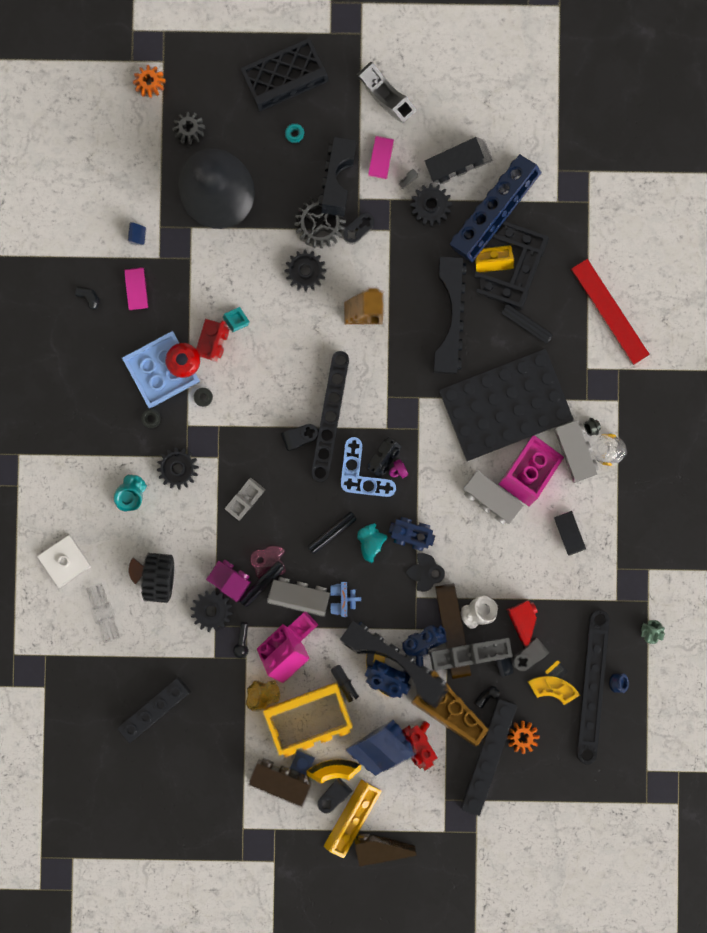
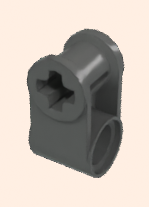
M536 637L513 657L512 665L517 670L526 671L542 660L549 651ZM519 658H525V666H518Z

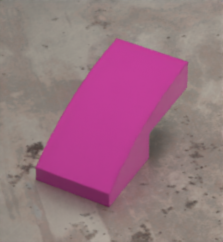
M375 137L368 176L387 179L394 139Z
M144 267L125 269L129 310L148 308Z
M304 612L287 628L301 642L318 624L307 612Z

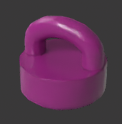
M401 459L394 461L395 466L390 469L389 475L391 477H407L409 473Z

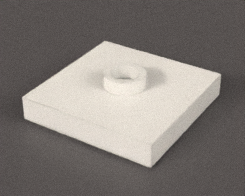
M71 535L66 536L37 556L58 588H61L91 567Z

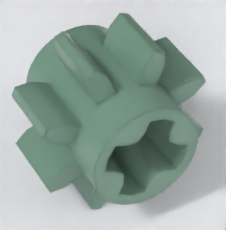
M650 620L648 625L643 623L641 637H644V640L650 644L657 643L658 639L663 641L665 627H662V624L657 620Z

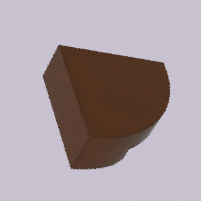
M133 557L129 564V576L133 583L137 584L142 578L143 565Z

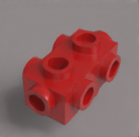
M423 721L420 727L416 725L411 728L409 725L402 729V734L411 743L412 750L415 753L411 757L412 762L419 769L423 768L424 771L434 765L433 761L438 758L427 741L428 737L425 732L430 724L426 721Z

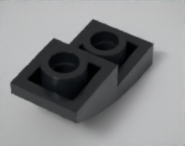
M570 511L554 517L568 556L587 550L573 512Z

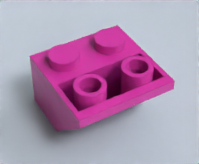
M284 624L257 648L267 675L281 683L288 680L310 659L304 645Z

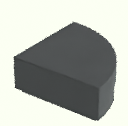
M414 169L410 170L406 174L407 176L400 180L399 185L402 189L418 178V173Z

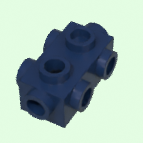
M401 517L400 520L396 519L395 523L391 522L388 533L392 534L393 543L403 546L405 542L413 544L412 548L423 551L424 548L428 549L429 545L433 546L436 535L432 534L433 530L430 529V525L420 522L419 525L411 524L412 520ZM419 533L424 534V540H418L417 535Z
M434 625L425 627L420 634L414 633L409 635L408 639L402 642V649L410 657H416V665L421 667L423 665V656L429 655L428 651L447 642L446 631L442 626L434 627Z
M375 660L373 666H368L364 675L367 677L366 683L372 689H381L392 698H401L403 694L407 695L411 684L408 683L410 675L406 670H397Z

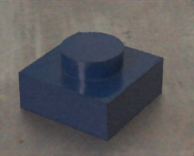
M297 750L290 769L307 775V770L312 767L315 757Z

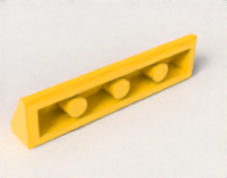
M360 780L324 844V847L329 852L342 858L346 856L355 840L354 838H356L382 792L380 789L364 780Z

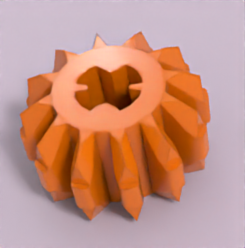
M147 65L145 71L140 67L141 74L135 73L134 76L137 79L133 80V84L137 85L135 88L136 92L141 91L142 97L147 93L149 98H152V93L159 96L158 89L164 90V86L161 84L166 83L165 78H161L164 75L163 72H158L156 66L151 70L150 65ZM151 78V84L147 85L145 81L148 82L147 79Z
M523 720L520 722L521 727L514 722L513 725L516 729H509V732L513 733V735H507V739L512 740L508 743L509 747L515 745V752L521 747L522 754H525L526 747L532 752L533 750L530 745H538L533 739L540 738L539 735H533L538 729L535 727L530 730L531 722L526 727ZM520 733H523L524 735L525 733H527V736L525 737L526 741H518V739L520 738Z

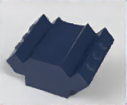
M394 720L373 730L361 740L345 749L353 759H356L360 765H363L367 771H370L375 776L415 755L411 743L406 740L402 734L401 727Z

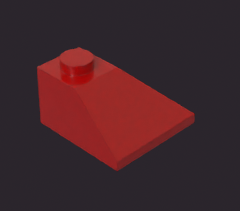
M526 600L506 609L524 646L529 645L537 619L535 614L538 613L535 604Z

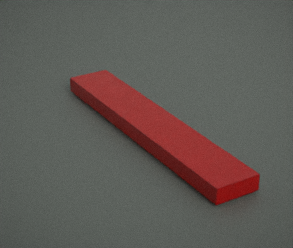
M586 259L572 268L571 271L632 365L649 356V352L590 261Z

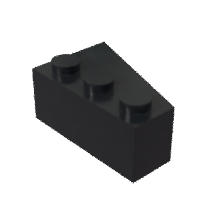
M474 137L425 160V164L432 181L444 184L449 182L450 178L462 176L469 170L492 162L493 159L485 140Z

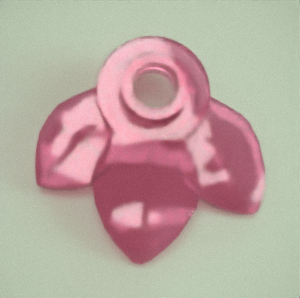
M269 546L265 550L254 551L250 557V562L255 568L256 576L260 579L277 561L282 563L279 559L285 550L279 546ZM263 557V562L258 563L257 559ZM284 568V570L279 575L284 574L286 572V569Z

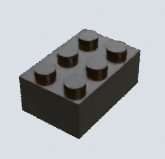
M259 759L248 785L303 807L312 781L309 780L310 777L302 773L298 775L291 773L292 769L281 765L280 768L274 766V762L269 759Z

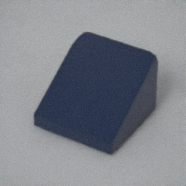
M130 222L129 243L132 245H144L146 227Z

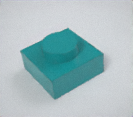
M240 307L225 313L222 317L232 333L248 326L250 323Z

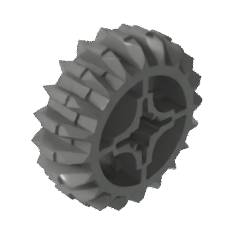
M317 197V203H314L313 198H311V205H308L306 202L303 203L306 208L305 210L299 207L298 211L302 215H295V218L300 220L294 223L295 226L300 227L296 230V233H303L300 236V240H304L307 237L306 245L313 241V248L316 247L317 243H320V249H323V243L325 242L327 247H331L330 240L336 244L337 239L335 236L342 238V234L339 231H345V227L340 224H345L346 220L340 219L343 216L334 215L336 226L333 228L327 222L329 214L321 213L316 215L310 213L315 209L322 208L319 205L320 197ZM305 218H308L313 223L310 233L304 226ZM324 218L323 222L325 225L316 227L317 222L315 220L321 221ZM320 231L330 232L325 237H315Z

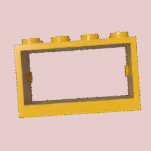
M337 682L267 707L263 711L279 756L282 754L285 757L296 753V749L301 747L303 750L309 749L317 741L325 743L332 740V736L336 734L344 736L349 734L350 729L353 728ZM336 693L340 704L339 709L341 713L343 712L347 723L283 747L272 716Z

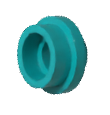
M291 124L286 128L285 136L289 142L298 143L304 137V130L299 124ZM297 131L298 136L293 137L291 133Z

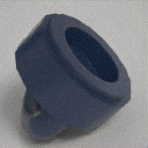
M618 673L611 676L609 681L611 691L624 693L628 690L629 680L626 674Z

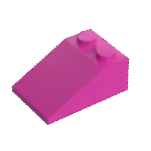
M534 435L511 464L498 485L529 507L538 499L564 457Z

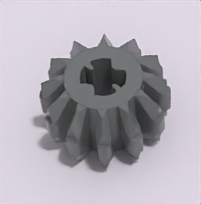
M186 112V117L179 114L181 121L174 120V124L177 126L173 127V131L177 132L175 135L176 139L181 138V143L183 144L188 139L189 145H192V139L199 142L197 136H204V133L200 131L205 129V125L201 124L203 119H197L196 113H193L191 117L189 112ZM187 125H191L192 127L190 129V132H187L186 130L188 127Z

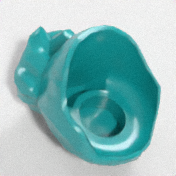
M128 474L124 477L123 484L117 488L113 497L114 503L119 510L127 512L137 510L143 500L142 493L147 487L145 481L137 475Z
M375 523L361 528L357 534L358 540L361 541L362 556L370 563L374 561V557L381 551L382 544L388 538L387 535L379 533V530L375 528Z

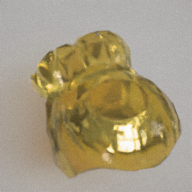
M275 680L267 681V683L253 681L247 688L246 706L251 711H261L271 703L279 702L280 691Z

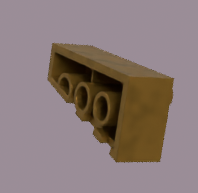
M367 288V291H363L345 301L344 325L383 324V291H379V288Z
M431 671L430 673L434 678L439 676L436 671ZM448 684L446 686L449 691L436 709L420 699L416 694L411 704L472 745L478 746L488 731L486 726L470 711Z

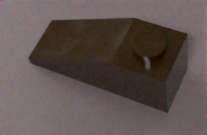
M362 834L358 838H354L359 867L417 856L415 846L369 834Z

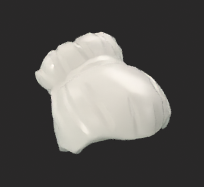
M478 596L469 605L461 608V619L470 629H474L478 625L492 623L497 617L498 606L488 596Z

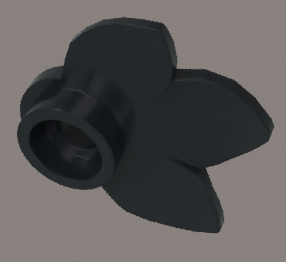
M419 553L417 554L418 564L410 567L406 573L411 579L418 581L417 591L426 592L435 583H440L444 579L445 571L440 565L436 564L432 556ZM433 570H437L439 572L438 577L434 578L431 573Z

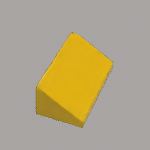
M512 246L483 248L475 258L476 272L513 269L514 257Z

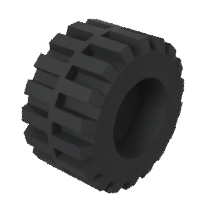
M148 553L144 561L141 592L143 600L168 603L173 589L174 558L169 554Z

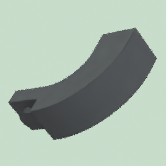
M369 62L357 73V76L364 83L365 88L373 98L398 121L404 123L417 111L408 97L399 93L386 80L373 62Z

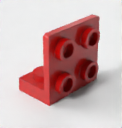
M205 318L196 347L201 358L217 362L218 358H222L224 351L222 343L223 340H227L230 331L225 321L221 320V323Z

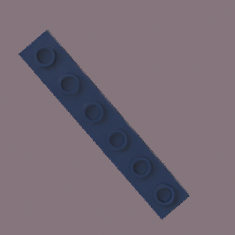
M520 154L511 162L508 170L500 176L494 188L489 190L483 202L476 207L475 212L465 221L462 229L452 238L450 245L456 253L470 262L475 260L542 174L537 164Z

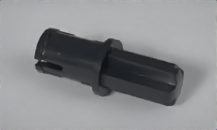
M341 665L334 666L331 672L339 684L338 687L342 689L349 703L353 701L350 693L356 700L359 695L351 684L352 680L348 679Z

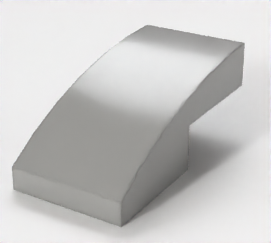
M250 478L226 506L225 510L240 521L263 494L265 489Z

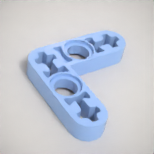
M356 437L349 438L346 441L341 477L342 489L348 493L382 497L392 496L396 491V485L392 480L359 476L362 442ZM352 441H356V444L359 445V448L355 449V455L359 454V458L354 456L347 457V453L351 454V448L348 447V444H352ZM353 459L357 462L355 470L347 469L346 463L348 460ZM350 478L353 483H358L357 479H362L360 483L361 491H356L357 486H351V489H347L344 482H347ZM365 481L373 482L374 489L367 492L363 489ZM376 481L381 482L379 486H385L386 483H390L393 491L391 490L389 494H386L385 490L379 489L380 493H375L377 489Z

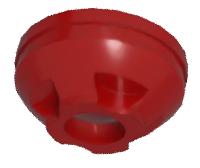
M179 343L168 350L165 358L166 366L174 376L187 378L197 372L200 366V355L194 346L187 343ZM179 354L187 355L188 360L184 365H180L176 361Z

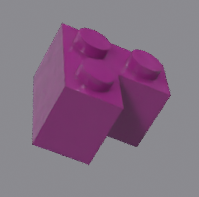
M226 560L223 562L218 561L206 580L237 602L251 584V581L248 580L250 576L241 570L236 572L232 569L234 565Z

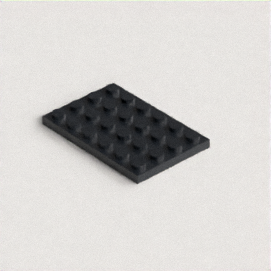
M546 349L439 390L466 461L574 420Z

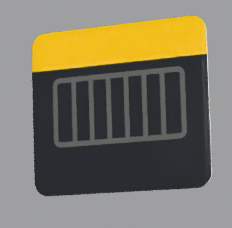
M556 661L545 671L548 676L562 678L568 672L559 661Z

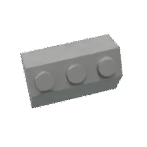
M278 577V580H273L267 603L325 616L330 596L327 588L316 586L315 589L308 588V583L297 581V585L289 583L290 579Z

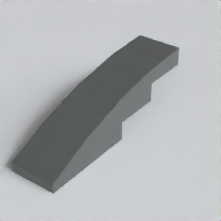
M509 638L429 652L432 671L512 657Z

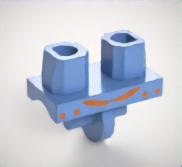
M347 582L331 585V596H341V603H331V614L347 617V601H350V609H356V601H361V597H356V590H350V597H347Z

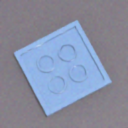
M173 331L122 358L149 409L200 382L196 373L187 378H180L174 376L168 370L165 362L166 354L172 346L179 344ZM179 354L176 358L177 363L180 365H184L188 360L185 354Z

